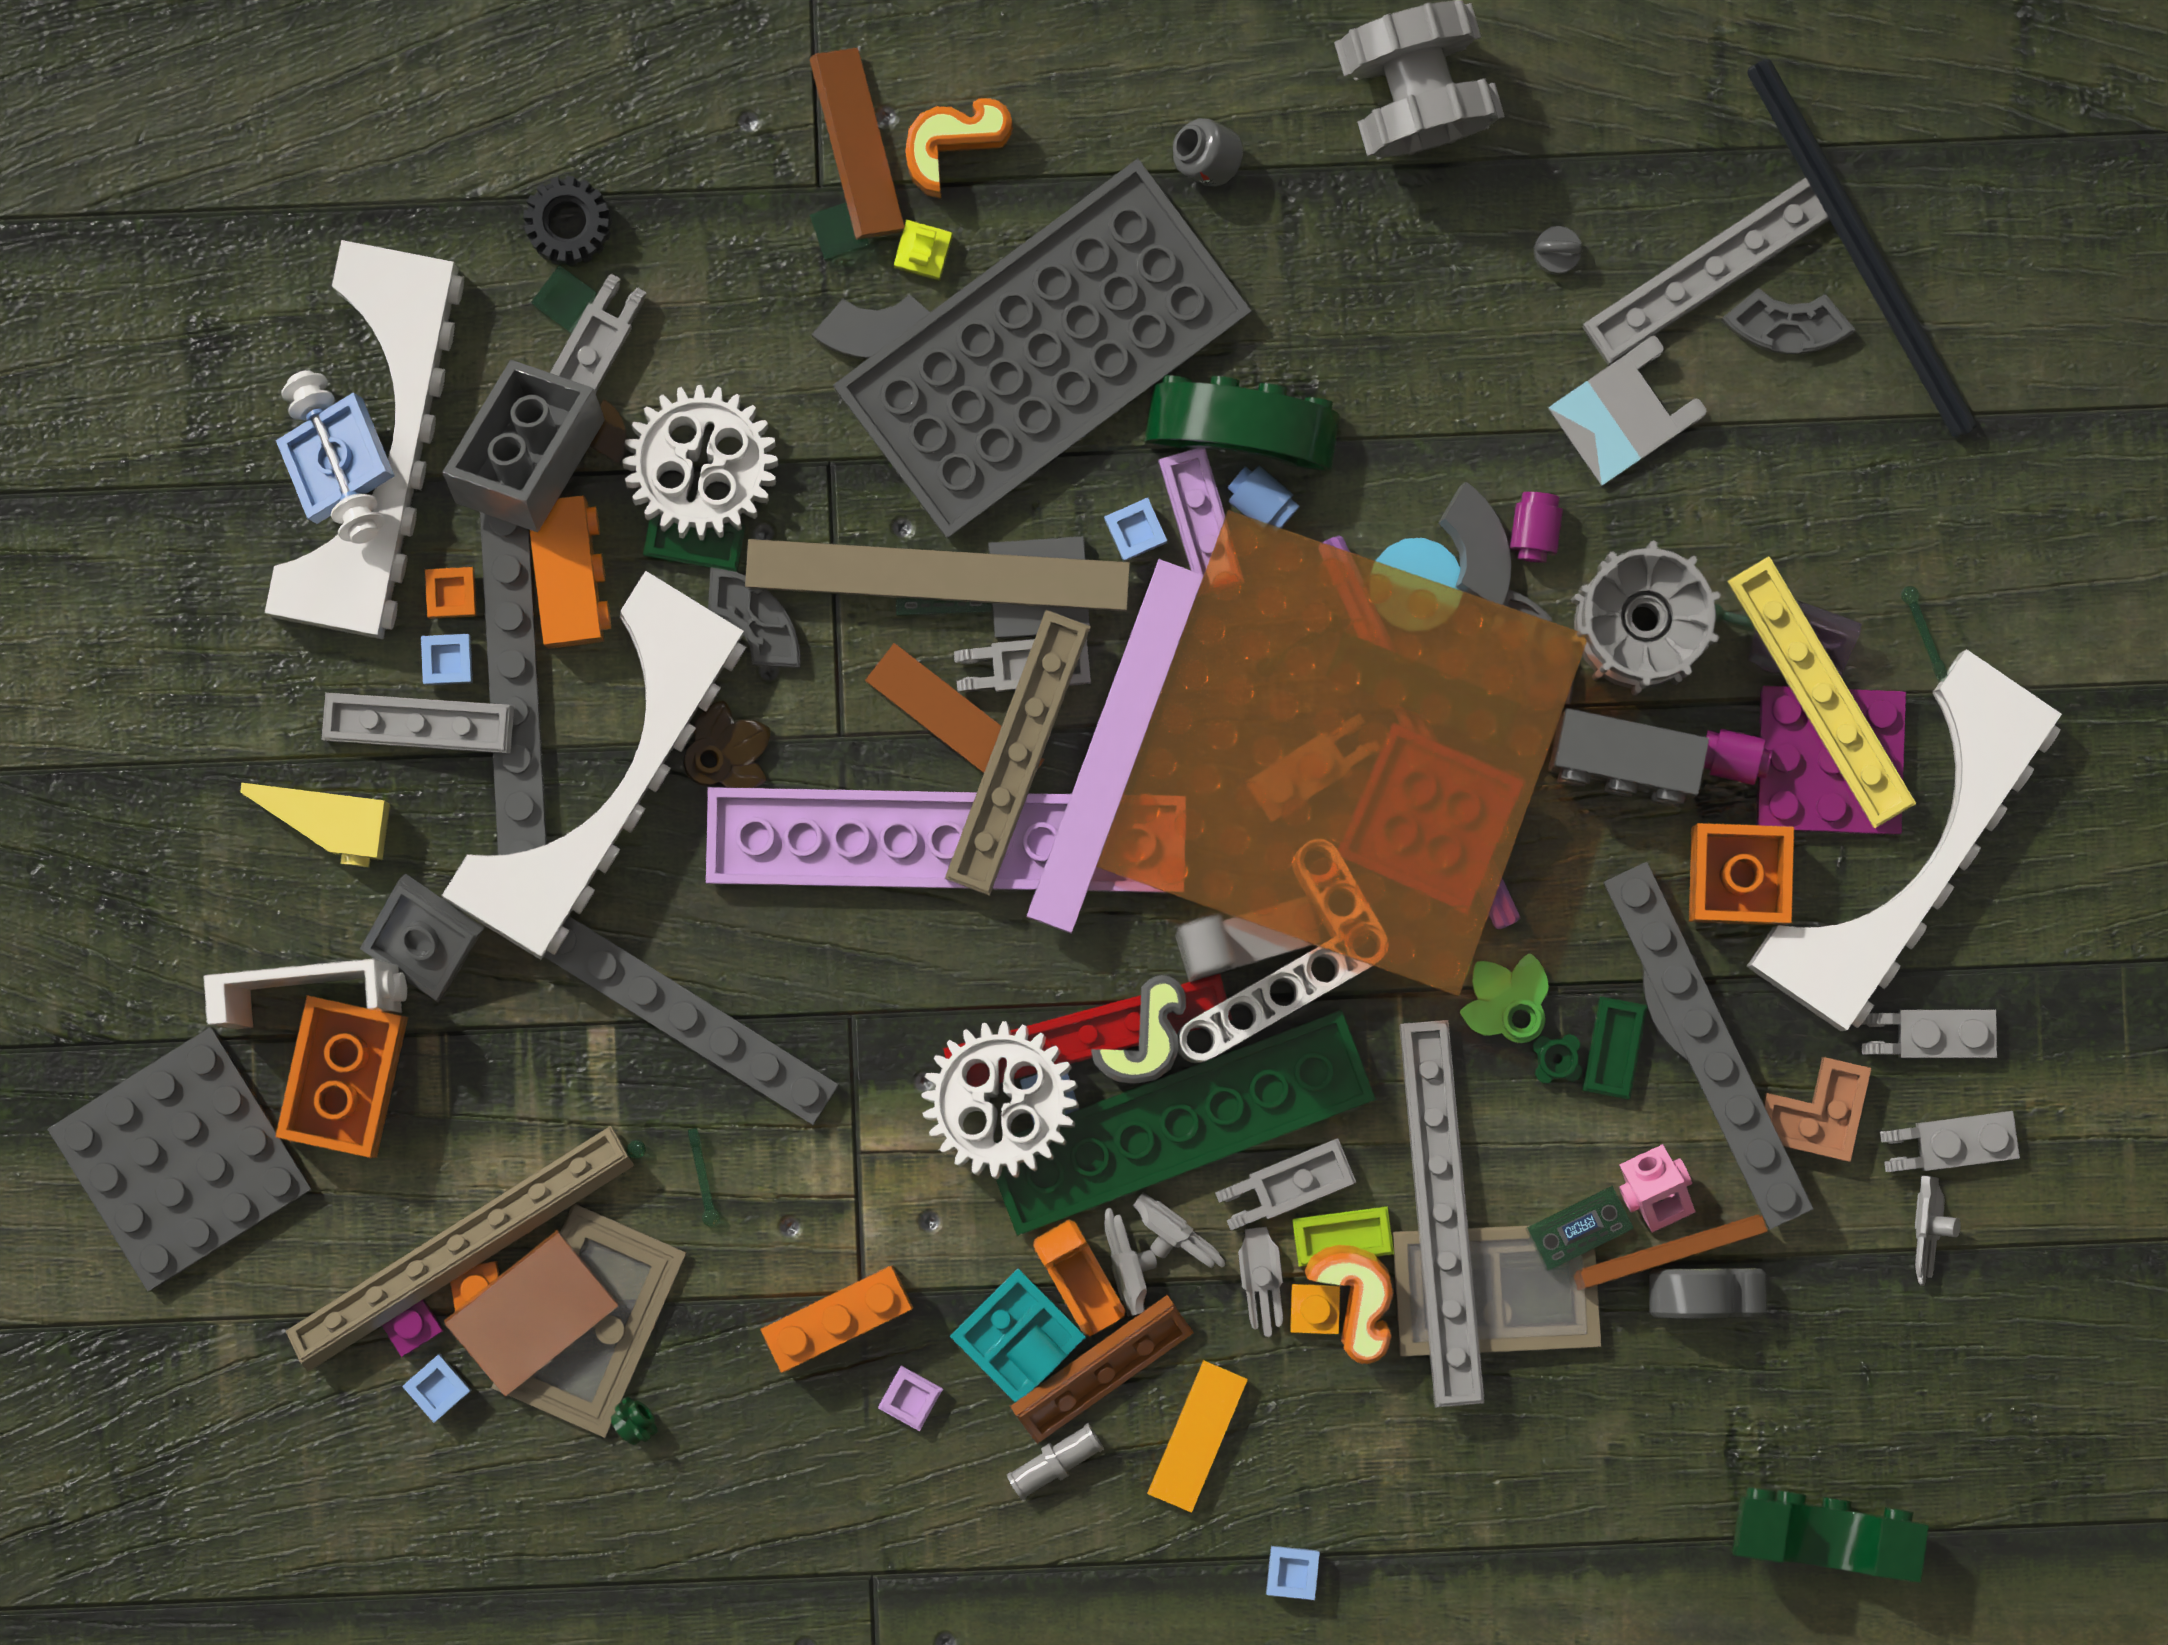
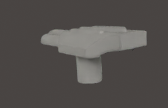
M1929 1176L1921 1177V1188L1918 1193L1915 1218L1916 1239H1918L1915 1268L1917 1280L1921 1286L1925 1285L1926 1276L1928 1278L1933 1276L1937 1240L1941 1236L1958 1237L1961 1228L1959 1218L1943 1217L1945 1199L1939 1186V1178Z
M1142 1192L1133 1206L1138 1210L1145 1226L1158 1235L1150 1246L1151 1251L1156 1256L1166 1258L1173 1247L1179 1248L1181 1246L1211 1268L1214 1266V1262L1220 1267L1225 1266L1224 1259L1219 1255L1214 1246L1193 1232V1228L1186 1224L1187 1222L1160 1201H1155Z
M1107 1208L1104 1225L1112 1253L1110 1256L1113 1264L1111 1268L1119 1296L1123 1300L1127 1316L1144 1312V1299L1147 1292L1142 1272L1156 1268V1257L1151 1250L1138 1254L1131 1251L1121 1216L1116 1215L1114 1217L1112 1209Z
M1267 1227L1245 1229V1238L1243 1245L1238 1251L1242 1287L1247 1293L1249 1319L1252 1328L1258 1329L1255 1292L1259 1291L1263 1332L1266 1337L1272 1335L1267 1290H1272L1276 1326L1280 1327L1283 1320L1280 1285L1283 1281L1279 1247L1272 1241Z

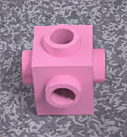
M1663 1144L1620 1164L1626 1182L1619 1186L1621 1195L1631 1213L1639 1209L1651 1232H1655L1695 1213L1687 1190V1186L1692 1184L1689 1173L1680 1158L1672 1161Z

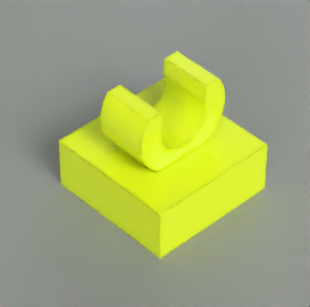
M906 220L894 268L940 281L953 236L952 232Z

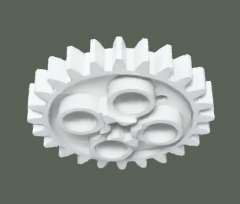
M697 385L694 398L689 399L682 388H678V402L673 404L664 395L659 396L662 410L656 412L646 406L644 413L649 423L646 425L640 422H633L632 424L633 431L640 439L625 440L626 449L636 454V456L624 458L623 467L627 470L637 471L625 478L627 488L641 487L632 496L634 504L640 505L649 502L644 512L645 518L650 520L661 514L660 526L664 532L674 522L677 523L680 538L686 536L690 527L696 528L699 540H704L707 527H713L719 538H722L724 536L723 524L730 522L738 531L741 530L739 515L744 513L755 519L757 511L753 501L766 504L769 501L768 494L761 486H775L776 477L765 470L777 467L778 458L773 455L764 454L776 447L775 439L771 437L760 438L768 430L767 421L763 420L752 423L756 415V407L752 405L740 411V395L735 394L727 403L723 402L722 389L720 387L716 388L711 398H705L702 385ZM712 423L715 427L707 446L709 464L702 466L696 498L693 502H688L686 498L694 479L692 461H698L705 427L707 424ZM679 426H689L697 432L694 439L685 444L675 442L670 436L672 431ZM726 437L737 438L743 444L741 449L733 455L720 453L716 447ZM669 470H676L685 477L682 484L673 489L665 488L658 482L660 476ZM713 482H723L731 488L729 495L721 500L708 498L704 492L707 486Z
M1003 1021L998 1034L994 1035L988 1024L983 1023L981 1037L977 1039L967 1029L964 1030L963 1034L966 1044L959 1047L956 1043L949 1040L947 1045L953 1055L949 1059L936 1055L934 1060L943 1068L941 1073H926L925 1076L936 1085L935 1090L922 1093V1098L935 1103V1107L925 1111L923 1117L927 1120H938L939 1122L930 1130V1136L932 1138L946 1136L947 1139L939 1150L943 1154H948L958 1149L959 1151L954 1163L962 1167L971 1158L973 1160L972 1173L978 1176L986 1164L990 1165V1172L994 1179H999L1003 1166H1008L1010 1173L1015 1178L1019 1177V1163L1025 1162L1033 1171L1038 1170L1035 1156L1041 1153L1044 1157L1052 1160L1054 1156L1048 1145L1052 1141L1061 1145H1066L1067 1143L1058 1132L1060 1127H1075L1074 1121L1065 1116V1110L1079 1108V1103L1071 1098H1066V1093L1078 1088V1085L1075 1081L1062 1079L1071 1070V1065L1068 1062L1055 1065L1054 1061L1058 1058L1061 1052L1060 1049L1054 1046L1043 1051L1046 1037L1042 1033L1029 1042L1028 1028L1025 1025H1021L1015 1036L1011 1035L1009 1024ZM1001 1058H1006L1007 1067L1004 1075L1003 1090L1012 1100L1011 1103H1005L1002 1106V1140L996 1143L994 1142V1132L998 1111L993 1104L989 1103L990 1097H998V1064ZM978 1063L987 1064L990 1068L988 1081L980 1087L969 1086L966 1075L970 1067ZM1023 1066H1033L1038 1072L1037 1082L1034 1086L1025 1090L1016 1088L1014 1076L1017 1070ZM973 1111H982L987 1118L984 1130L977 1135L966 1134L963 1128L965 1117ZM1019 1114H1031L1035 1121L1031 1134L1022 1138L1013 1136L1011 1133L1013 1119Z

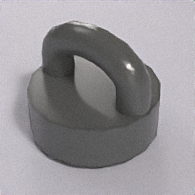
M1562 226L1550 227L1543 231L1536 240L1534 247V257L1539 268L1548 274L1556 276L1573 270L1578 264L1582 253L1581 241L1577 234L1569 228Z

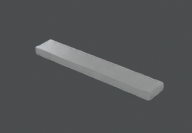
M1804 178L1584 323L1582 327L1607 365H1610L1649 337L1662 331L1830 219L1809 182Z

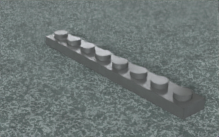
M480 512L490 704L514 706L511 753H493L498 855H509L547 845L531 537L529 529Z
M1642 863L1604 881L1603 884L1768 1229L1770 1230L1813 1210L1648 863Z
M568 916L563 924V927L570 930L555 955L547 951L544 955L545 958L810 1124L814 1125L839 1084Z

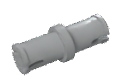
M1087 1423L1082 1429L1058 1444L1052 1446L1049 1443L1042 1447V1454L1013 1472L1007 1473V1478L1021 1500H1024L1028 1495L1057 1477L1060 1480L1065 1479L1069 1476L1068 1470L1097 1452L1103 1451L1104 1447L1092 1427Z

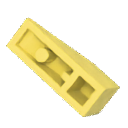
M241 783L240 792L327 851L341 855L340 864L369 867L370 859L383 860L390 803L383 800Z

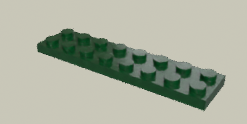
M1340 1010L1066 1114L1065 1116L1074 1121L1075 1127H1060L1058 1132L1067 1143L1066 1145H1061L1052 1141L1048 1145L1054 1156L1052 1160L1039 1153L1035 1156L1038 1170L1033 1171L1025 1162L1019 1163L1020 1172L1019 1177L1016 1178L1012 1176L1008 1166H1003L999 1179H996V1182L1018 1236L1376 1099L1343 1012ZM1034 1127L1013 1134V1136L1018 1138L1026 1137L1031 1134Z

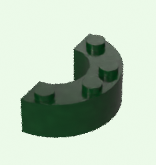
M1165 375L1163 383L1153 386L1144 443L1185 450L1210 448L1238 451L1272 458L1288 466L1332 472L1340 414L1332 409L1333 402L1330 400L1306 397L1303 400L1286 396L1287 387L1268 383H1260L1258 390L1239 387L1240 380L1224 376H1212L1211 383L1207 384L1192 383L1191 379L1185 377Z
M1747 1487L1746 1496H1740L1732 1554L1735 1556L1782 1563L1794 1562L1921 1583L1929 1525L1914 1522V1512L1885 1507L1884 1516L1851 1511L1852 1501L1823 1497L1822 1506L1806 1504V1494L1778 1490L1777 1499H1775L1776 1491Z

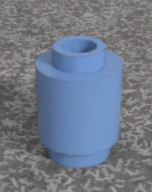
M1258 466L1253 472L1245 467L1228 486V489L1233 493L1228 502L1262 531L1267 528L1274 535L1283 528L1300 507L1291 499L1294 494L1261 466Z

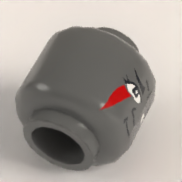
M1198 118L1189 122L1177 133L1173 143V161L1177 170L1186 177L1205 186L1218 187L1227 183L1235 176L1243 158V144L1239 135L1230 128L1211 119Z

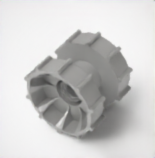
M1462 0L1426 3L1422 6L1394 14H1387L1363 26L1350 29L1349 33L1341 40L1334 42L1344 77L1351 75L1354 77V81L1362 78L1385 75L1393 98V103L1372 110L1370 115L1357 122L1367 156L1375 155L1380 160L1386 157L1412 155L1419 151L1447 143H1454L1456 140L1481 130L1489 129L1490 125L1498 119L1505 117L1495 83L1488 84L1484 78L1478 81L1454 84L1445 58L1455 52L1465 50L1474 40L1481 38L1472 3L1464 4Z
M1651 541L1645 549L1632 550L1620 556L1610 552L1606 556L1605 561L1600 563L1597 568L1599 573L1588 585H1583L1579 590V594H1575L1571 599V602L1577 605L1574 619L1575 636L1570 639L1569 643L1572 646L1578 645L1584 660L1595 671L1592 676L1593 680L1597 681L1602 677L1615 685L1631 688V694L1636 696L1644 688L1655 687L1671 681L1673 685H1677L1682 681V677L1685 678L1692 672L1689 665L1702 652L1708 649L1709 645L1714 644L1718 640V636L1713 634L1715 622L1714 602L1720 598V593H1712L1705 577L1694 566L1697 561L1695 556L1687 560L1674 552L1658 549L1657 543ZM1646 607L1653 611L1656 616V625L1653 630L1645 632L1634 626L1632 612L1635 608Z

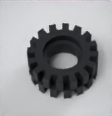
M566 176L564 180H560L559 177L551 178V183L546 186L543 183L536 188L538 192L534 196L530 195L527 200L528 208L524 210L523 215L526 235L539 255L544 259L551 260L553 264L561 266V263H565L569 267L577 266V262L584 261L586 264L593 260L591 256L596 252L600 254L604 249V242L606 240L609 241L611 235L610 225H612L609 208L598 189H594L584 179L581 182L576 180L574 176ZM563 204H573L580 207L586 216L584 230L577 237L571 239L559 238L550 229L549 221L552 212Z

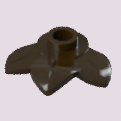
M725 701L713 703L706 712L703 711L694 723V727H696L693 733L695 742L689 746L683 759L686 774L692 781L703 786H713L720 783L726 788H758L766 781V777L760 766L754 761L761 756L768 745L770 728L754 720L734 722L729 706ZM703 754L712 755L716 759V766L713 768L704 767L701 764L700 756Z

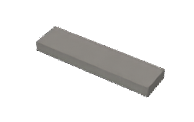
M325 693L322 740L510 754L514 706Z

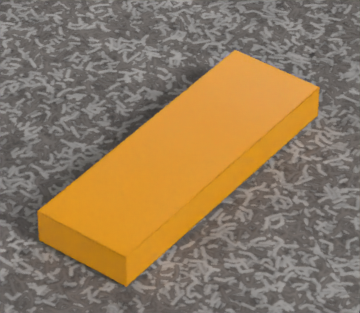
M1203 1360L1147 1494L1192 1513L1244 1390L1247 1378Z

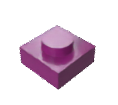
M425 1299L382 1325L401 1357L444 1331Z

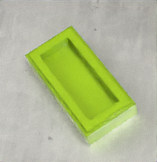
M1387 1206L1292 1219L1298 1267L1307 1266L1313 1255L1326 1247L1335 1245L1355 1246L1374 1253L1376 1257L1394 1254Z

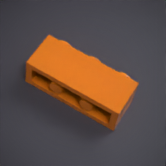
M584 496L559 498L538 532L530 530L543 644L548 649L605 642L603 630L611 629L608 601L599 600L597 584L606 581L602 553L594 554L592 536L600 535L596 506L588 507V501Z
M891 1265L760 1330L782 1373L913 1309V1306L894 1266Z

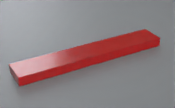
M1217 974L1180 984L1184 989L1186 997V1009L1182 1015H1176L1173 1012L1168 1013L1167 1019L1176 1034H1178L1179 1030L1190 1020L1227 1000L1221 975ZM1141 995L1026 1026L1029 1033L1028 1041L1031 1042L1038 1034L1042 1033L1046 1037L1043 1051L1057 1046L1061 1052L1054 1061L1055 1065L1063 1062L1072 1064L1093 1058L1091 1049L1124 1050L1139 1046ZM1230 1010L1228 1013L1229 1021L1233 1020ZM1019 1028L1011 1030V1035L1015 1036ZM1193 1028V1029H1191L1189 1032L1195 1031V1030H1198V1029H1202V1028ZM966 1043L958 1044V1046L962 1047ZM948 1047L943 1048L945 1057L949 1059L953 1054ZM1006 1058L999 1060V1083L1004 1082L1007 1067ZM983 1063L971 1066L966 1075L968 1085L972 1087L984 1085L990 1076L989 1066ZM1023 1066L1017 1070L1014 1079L1038 1073L1037 1069L1033 1066Z

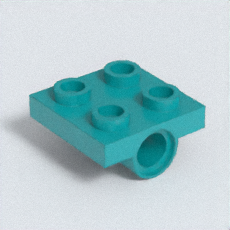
M1019 1268L950 1335L1014 1402H1017L1031 1392L1086 1337Z

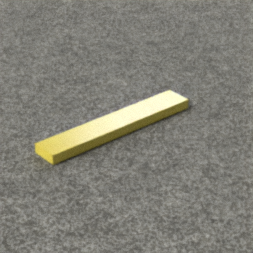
M1766 557L1729 579L1727 583L1873 828L1880 826L1914 806L1916 802L1771 558Z

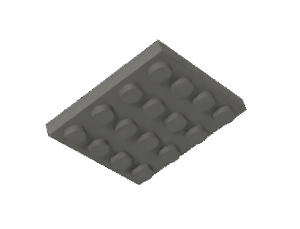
M213 1027L204 1030L47 1129L147 1292L157 1288L313 1190V1187L283 1139L276 1137L277 1129Z

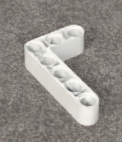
M1316 839L1310 841L1296 853L1293 859L1295 876L1332 939L1186 1023L1177 1034L1178 1053L1183 1059L1191 1063H1203L1214 1058L1374 966L1385 957L1388 951L1386 933L1333 844L1325 840ZM1319 851L1325 855L1328 860L1326 874L1314 875L1306 869L1304 859L1307 852ZM1342 892L1351 899L1352 911L1349 916L1339 917L1332 913L1328 905L1329 897L1332 893ZM1364 933L1374 939L1376 952L1372 958H1361L1354 952L1352 943L1356 934ZM1325 957L1334 964L1335 975L1330 982H1321L1313 976L1311 964L1315 958ZM1280 980L1291 985L1294 991V999L1290 1005L1280 1006L1271 999L1270 987L1273 982ZM1243 1004L1251 1010L1253 1022L1250 1028L1239 1030L1232 1026L1228 1018L1232 1005ZM1202 1028L1210 1034L1212 1043L1207 1053L1198 1054L1188 1047L1187 1035L1191 1029Z

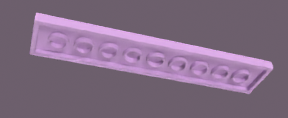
M708 787L706 883L970 889L946 880L945 876L977 793ZM1028 794L993 889H1037L1071 794ZM1123 795L1088 891L1184 893L1186 797Z

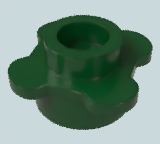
M1571 1034L1556 1040H1550L1546 1036L1537 1038L1533 1044V1050L1538 1054V1067L1535 1070L1536 1078L1545 1084L1558 1078H1565L1570 1082L1578 1080L1582 1075V1067L1578 1064L1577 1054L1580 1048L1579 1039ZM1556 1054L1562 1057V1061L1559 1064L1553 1061V1057Z
M625 1397L622 1400L623 1405L618 1403L615 1406L616 1412L611 1416V1423L614 1429L626 1442L632 1445H637L641 1441L648 1442L651 1439L650 1435L654 1436L658 1432L654 1424L655 1418L652 1412L642 1402Z

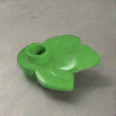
M1527 954L1519 961L1512 972L1496 963L1478 961L1474 966L1472 976L1474 993L1478 1000L1472 1001L1460 1010V1014L1466 1024L1473 1031L1481 1035L1488 1036L1502 1033L1508 1040L1516 1043H1526L1537 1038L1545 1025V1013L1541 1003L1549 988L1546 973L1538 959L1532 954ZM1523 1010L1529 1015L1530 1022L1526 1028L1521 1029L1514 1026L1512 1016L1515 1011Z

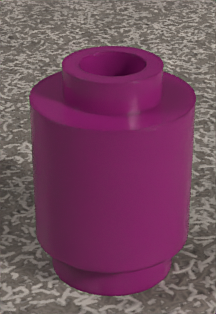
M1522 492L1521 502L1516 503L1510 543V549L1519 552V560L1546 563L1547 555H1557L1563 509L1559 508V496L1542 492Z
M1722 728L1719 733L1707 731L1706 738H1709L1703 768L1710 770L1709 775L1750 785L1755 784L1756 777L1766 778L1772 750L1764 749L1765 739Z

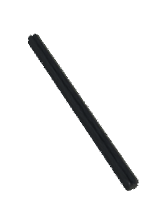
M1763 59L1747 70V75L1951 435L1958 438L1971 432L1976 427L1975 419L1770 59Z

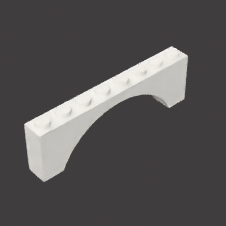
M341 240L332 287L341 297L353 305L371 326L382 346L391 372L395 395V428L388 461L394 477L376 487L372 494L377 500V506L373 512L380 513L384 517V525L374 539L366 543L355 544L352 541H344L340 539L339 535H336L332 540L315 551L296 560L274 566L265 613L271 618L379 639L384 638L385 628L393 629L398 608V602L391 601L395 582L402 583L407 565V555L401 554L404 535L412 536L416 522L417 509L410 507L414 489L421 490L426 472V462L420 461L423 442L431 443L435 429L436 416L429 415L433 396H441L444 385L445 369L439 368L442 350H450L454 336L455 324L448 322L451 305H459L464 286V277L458 276L459 269L454 262Z
M645 571L620 611V619L629 632L638 652L646 690V713L640 744L623 781L607 802L592 817L567 835L547 845L509 855H467L442 895L446 902L540 960H542L547 951L555 955L570 931L563 927L566 919L572 910L581 914L595 889L588 886L597 870L606 873L620 851L618 847L613 845L623 829L630 833L633 831L645 811V808L639 805V802L648 788L657 792L671 769L664 764L673 748L682 752L696 727L689 724L698 708L705 712L709 709L721 687L714 683L723 668L732 671L746 649L745 646L739 643L743 636V630Z
M1967 649L1958 654L1933 691L1942 709L1951 735L1955 759V788L1946 827L1928 862L1900 893L1884 905L1857 919L1824 927L1797 928L1781 925L1773 927L1746 966L1840 1031L1848 1030L1851 1024L1859 1028L1874 1006L1868 999L1876 987L1879 985L1885 989L1892 981L1901 966L1895 962L1904 946L1912 949L1927 928V925L1921 921L1931 906L1938 910L1947 900L1954 888L1948 881L1956 869L1960 867L1965 871L1972 863L1981 848L1975 844V841L1984 828L1992 831L2007 810V807L2001 803L2011 788L2017 792L2020 791L2034 770L2033 767L2028 765L2038 749L2045 753L2061 730L2055 726L2062 715L2061 713Z

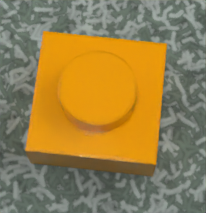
M1292 1284L1290 1332L1339 1334L1340 1286Z

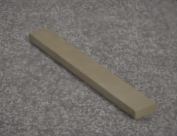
M748 539L745 587L750 589L1127 611L1130 562Z
M609 1126L286 1330L287 1336L302 1366L309 1372L632 1168L634 1164L617 1133Z

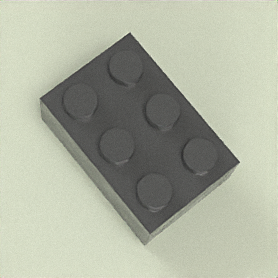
M510 360L442 472L455 503L538 532L605 420L594 388Z
M1566 709L1558 719L1548 772L1558 774L1557 782L1585 788L1586 784H1590V781L1605 784L1604 792L1609 794L1632 797V794H1637V791L1651 793V802L1679 807V804H1684V801H1688L1698 795L1709 738Z

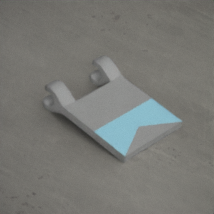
M1655 336L1649 337L1626 355L1548 407L1601 486L1702 419L1707 412L1699 399H1693L1669 416L1640 374L1638 369L1656 359L1663 352V345Z

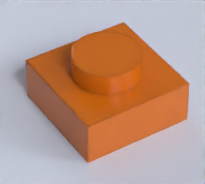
M473 567L425 569L427 617L429 619L477 616L475 569Z
M497 1261L478 1264L450 1282L455 1311L500 1276Z

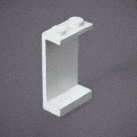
M375 959L204 976L207 1024L231 1029L253 1028L251 989L366 978L368 1009L391 1014L402 1013L401 1002L406 1001L407 998L406 979L403 973H399L398 965Z

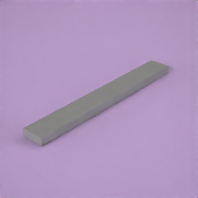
M1448 1020L1400 1024L1435 1408L1483 1404L1484 1393Z

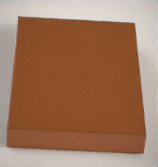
M556 1230L445 1319L444 1323L506 1397L618 1307V1303L560 1232Z

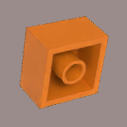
M1702 823L1692 826L1689 922L1758 925L1790 924L1792 921L1794 827Z

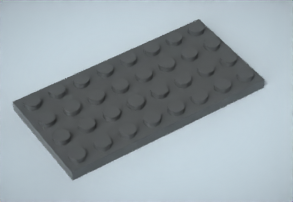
M1137 158L833 384V387L947 539L1161 380L1165 375L1169 374L1247 316L1251 309Z

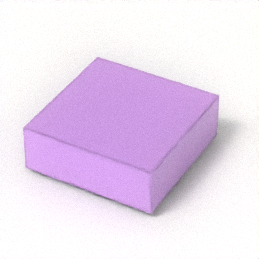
M901 1365L878 1409L920 1431L943 1388Z

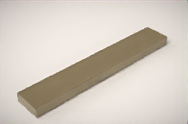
M1045 610L946 873V880L990 896L1091 626Z

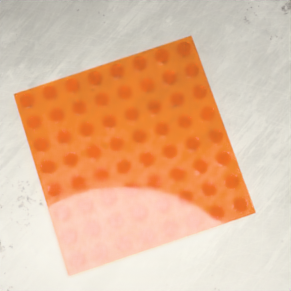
M1228 510L1096 867L1460 996L1587 641L1585 637H1577L1578 631Z

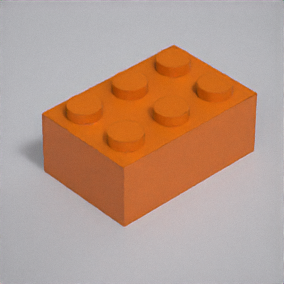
M307 996L276 1137L369 1158H377L408 1017Z

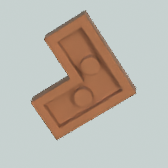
M1823 1057L1812 1103L1765 1093L1763 1105L1783 1147L1851 1162L1871 1068Z

